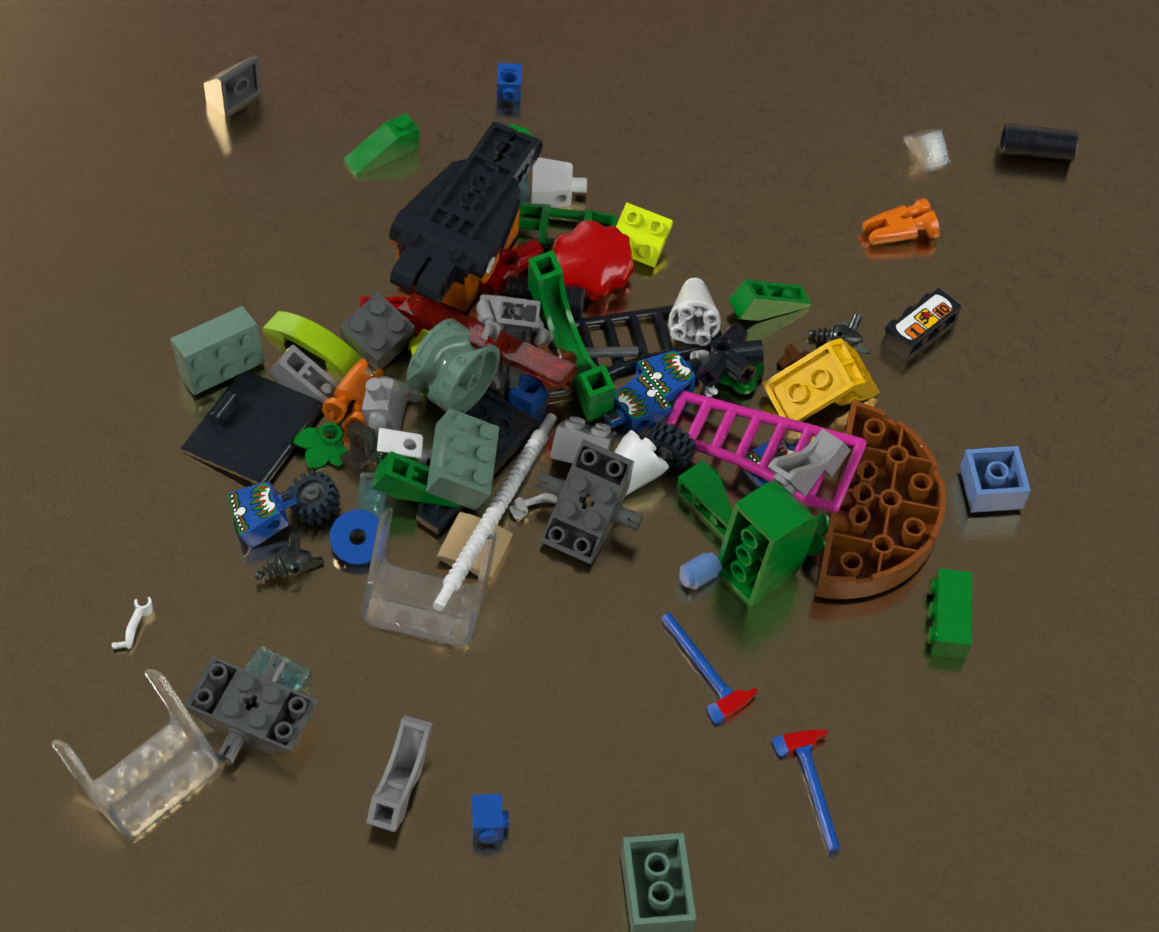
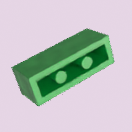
M939 568L935 579L931 578L929 584V595H933V602H930L928 618L933 619V627H929L928 643L932 644V655L966 659L972 645V572Z

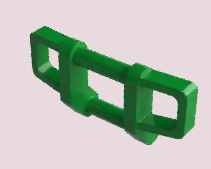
M520 204L518 228L538 230V242L543 250H545V247L551 248L555 239L546 237L550 217L577 221H596L617 226V216L589 209L577 211L552 208L548 204ZM524 214L541 215V219H528L521 216Z

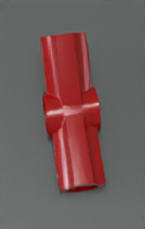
M529 239L513 250L504 249L491 277L487 282H481L479 290L484 295L501 296L506 289L509 275L519 276V272L528 268V259L544 254L541 244L536 239Z

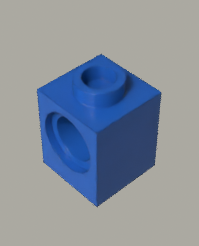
M498 63L497 101L521 102L522 64Z
M527 371L526 376L522 375L520 377L519 389L512 388L510 390L509 403L533 418L547 399L548 391L541 381L543 377Z

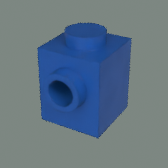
M502 794L472 795L473 841L490 844L497 840H503L504 829H509V811L503 810Z

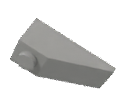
M294 345L290 346L279 357L267 373L279 384L313 397L323 404L326 399L335 397L333 393L339 385V382Z

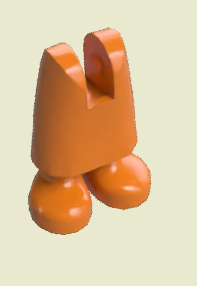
M925 198L916 200L912 206L906 207L901 205L867 219L862 224V229L866 235H869L868 239L872 246L916 239L918 230H923L926 237L931 240L939 238L940 235L936 214L934 211H931L930 203Z
M361 358L339 383L333 393L335 397L326 399L322 406V411L326 418L332 423L337 424L344 418L349 403L354 400L350 413L342 423V428L345 431L354 434H364L368 430L362 413L366 382L371 378L379 379L384 376V371L379 367L372 376L365 373L369 361Z

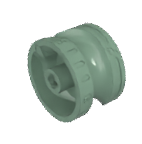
M446 319L440 322L424 337L411 358L406 380L409 387L427 394V398L446 412L451 408L465 413L480 400L490 386L499 366L500 351L491 343L482 348L473 347L469 340L470 329L454 319Z

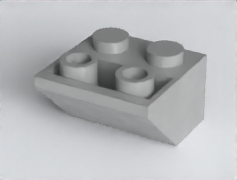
M571 416L570 419H565L557 426L550 458L573 464L583 439L612 451L617 432L611 431L612 427L609 425L596 423L595 426L585 424V419Z

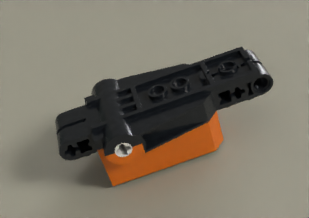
M492 122L467 159L451 162L396 215L389 232V243L397 246V262L391 271L390 283L412 293L415 291L417 295L435 303L443 302L466 312L479 293L481 282L485 283L488 281L500 260L503 250L509 248L518 234L521 197L519 186L538 160L543 148V141L526 133L518 132V130L502 123Z

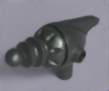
M853 313L849 323L841 321L839 325H834L829 330L823 328L822 331L821 328H818L817 331L810 330L808 333L810 338L816 337L817 341L821 339L822 343L842 338L855 348L858 353L870 354V350L862 344L863 337L857 332L863 317Z
M291 534L289 535V547H283L278 555H275L273 563L270 564L268 562L267 567L262 566V571H256L254 578L261 580L265 576L266 579H269V576L275 578V575H279L282 578L293 577L323 564L324 560L322 557H312L309 551L300 549V535Z

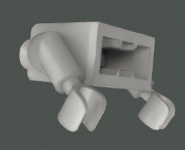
M481 295L480 301L476 305L478 321H481L482 325L485 326L481 334V338L485 341L490 336L496 342L501 330L498 324L531 327L533 332H537L533 340L537 346L543 342L549 346L553 339V334L549 330L544 329V324L539 317L541 301Z
M383 376L379 379H369L366 382L362 413L372 441H378L379 428L401 430L407 402L406 395H408L412 403H418L427 398L420 395L421 392L412 389L407 383L391 377Z

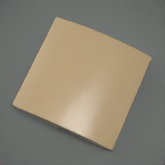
M459 512L436 558L452 567L482 518ZM495 525V529L492 531L491 536H489L488 541L485 542V546L469 571L488 582L492 578L513 534Z

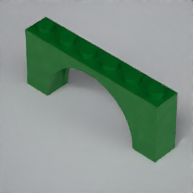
M554 251L528 259L529 291L533 300L541 301L539 313L546 329L553 334L552 342L556 351L563 348L565 352L573 351L577 356V362L573 365L575 371L568 373L565 370L587 421L603 417L604 414L613 410L615 396L613 381L605 364L599 367L595 365L581 340L569 307L563 271Z

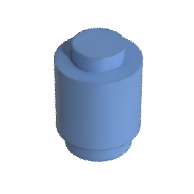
M712 552L698 555L680 566V581L685 587H689L692 590L698 589L718 576V573L722 570L720 560Z

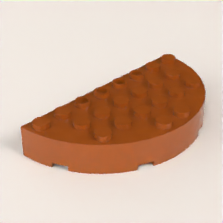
M853 400L847 418L845 434L864 438L867 445L839 511L836 513L830 512L829 528L825 537L826 544L822 553L815 596L824 598L851 599L871 596L889 590L908 579L921 567L931 553L940 531L946 508L945 483L938 471V462L924 441L902 421L899 420L897 423L885 416V411ZM848 446L851 451L838 468L834 492L854 448L852 446Z

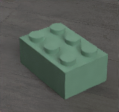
M243 306L170 338L179 376L193 395L265 362L257 323Z
M450 408L435 426L426 492L477 510L491 496L499 427Z
M684 833L623 837L620 853L630 932H693L696 923V913Z

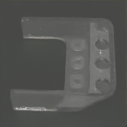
M386 508L379 518L362 606L363 619L367 624L374 627L454 646L466 645L473 637L484 602L498 533L491 532L486 539L478 581L473 583L462 581L459 590L453 592L444 609L437 611L432 605L443 588L445 577L396 566L389 562L385 555V548L393 509Z
M150 668L144 673L167 706L169 720L163 729L108 772L93 780L67 743L58 739L51 743L91 802L123 835L128 837H137L212 778L219 767V760L165 676L162 672Z

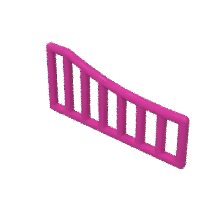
M684 390L679 392L672 406V411L668 414L665 422L668 425L670 423L676 424L686 402L699 405L700 408L688 431V434H690L689 438H693L694 444L697 445V452L737 465L768 482L773 481L772 477L775 475L769 470L768 465L774 459L787 429L802 433L793 453L806 448L812 436L816 437L821 429L837 437L846 445L854 447L831 500L816 496L825 475L824 472L817 479L806 497L799 492L793 495L805 505L833 513L839 511L867 445L864 438ZM711 409L725 412L711 444L696 440ZM740 416L751 419L736 453L722 449L721 447L735 417ZM762 422L774 425L776 428L758 464L745 457Z

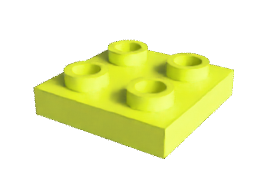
M626 202L616 227L623 234L629 236L632 259L655 268L674 221Z

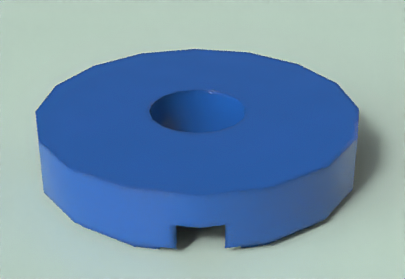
M351 510L343 513L335 520L330 530V543L333 552L340 560L349 565L363 566L372 563L381 554L386 544V533L382 522L376 515L366 510ZM355 531H362L366 534L365 541L360 545H355L350 541V536Z

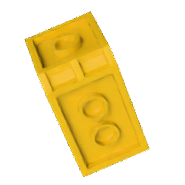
M842 338L827 342L762 383L779 416L800 422L833 402L842 406L852 403V400L858 402L870 399L880 393L856 349Z

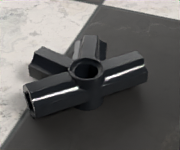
M733 322L732 325L725 328L719 338L712 341L711 351L699 368L697 379L703 383V386L710 388L719 384L725 373L743 385L751 382L757 370L754 364L764 362L762 340L746 341L748 331L743 328L742 324Z

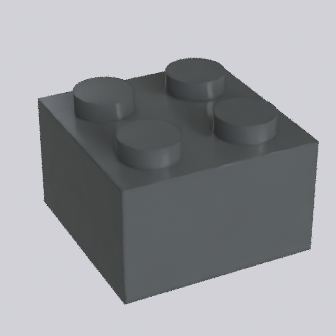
M379 292L373 295L340 325L341 339L362 358L369 361V365L374 370L378 367L383 369L410 344L414 336L416 337L415 326Z

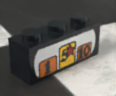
M937 288L931 294L926 293L917 305L908 307L897 320L893 319L887 324L884 330L886 333L883 344L906 362L957 322L961 305L940 288Z

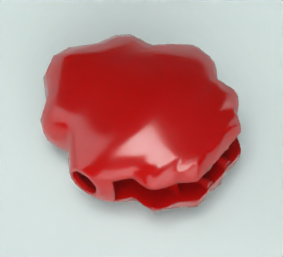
M582 221L574 228L572 233L558 235L550 251H554L562 268L564 284L585 287V297L589 300L606 298L614 288L624 287L628 278L634 273L630 238L628 235L623 234L616 226L604 227L596 221Z

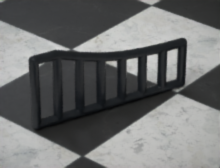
M674 305L574 319L585 347H594L589 328L604 326L609 347H620L614 324L629 322L635 345L638 346L639 357L627 361L624 360V357H613L615 365L607 368L611 378L636 369L637 362L670 351H677L681 357L689 356L693 351H711L712 341L706 346L688 344L673 348L664 317L669 316ZM654 318L663 347L662 351L648 352L639 320ZM531 329V335L536 336L537 332H533ZM719 330L716 336L712 339L714 340L716 338H719L722 335L721 331ZM591 358L595 365L599 367L598 359ZM544 371L540 374V376L544 377L548 375V371ZM562 387L551 394L547 392L546 398L575 395V392L572 389L566 393Z

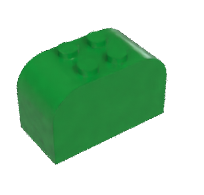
M777 480L762 485L734 505L718 556L722 566V570L718 574L753 607L791 579L800 569L815 534L818 519Z

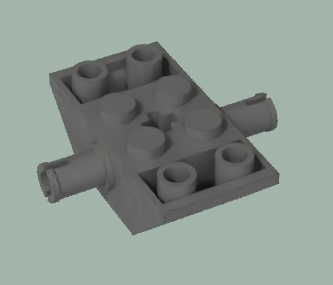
M583 439L565 481L543 471L539 476V479L543 481H537L536 488L557 496L558 500L540 542L592 564L607 540L614 522L637 532L641 524L631 521V519L642 522L644 516L622 507L630 485L634 461ZM592 495L591 500L594 502V506L587 507L586 497Z
M273 654L262 675H257L214 656L211 657L184 704V708L214 731L227 736L219 752L216 754V757L222 762L228 759L227 764L233 765L243 744L267 754L292 753L319 702L317 699L278 684L282 673L289 664L285 658L280 656L279 660H277L278 655Z

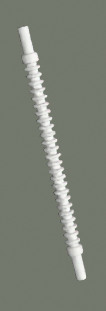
M548 413L539 429L534 430L530 436V439L518 456V460L515 461V465L512 466V470L509 471V475L506 476L505 481H503L502 486H500L499 491L496 493V497L492 499L489 508L486 509V513L483 514V518L480 519L479 524H477L476 529L473 531V535L469 537V541L463 547L459 558L456 559V563L452 565V569L449 570V574L443 580V588L432 605L435 610L442 611L453 592L459 590L462 581L465 580V576L468 574V570L472 568V564L475 563V559L478 558L479 553L485 546V542L491 536L495 525L498 524V520L505 513L511 498L515 496V493L521 486V482L524 481V477L527 476V472L530 471L531 466L548 441V433L557 420L554 414Z

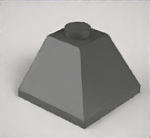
M254 55L208 79L204 83L206 101L226 116L260 94L262 87L259 57Z

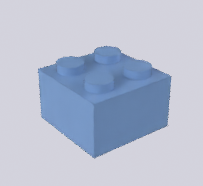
M1019 446L966 449L959 469L970 512L1024 509L1031 490Z

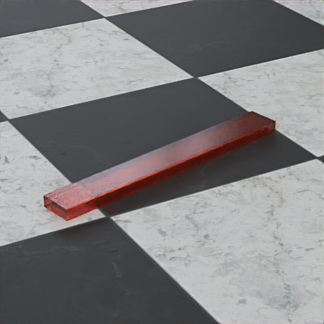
M415 292L398 307V311L406 318L430 329H433L437 324L446 319L458 321L470 329L469 340L473 347L482 348L491 343L499 349L500 361L558 388H562L578 372L576 364L500 331L496 342L490 336L485 341L481 338L485 326L480 321L421 297Z

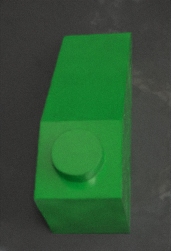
M407 113L402 114L381 125L344 157L343 162L357 178L418 150L419 128Z
M745 279L729 298V302L738 319L754 321L806 309L812 305L802 285Z
M390 451L377 465L372 489L396 499L457 508L460 506V504L426 492L429 474L428 466L393 451Z
M702 460L678 477L676 493L724 539L732 509L717 470L709 467Z

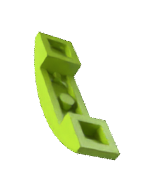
M278 311L262 328L263 332L284 343L288 339L324 359L327 368L343 377L362 358L352 347L329 330L293 313Z

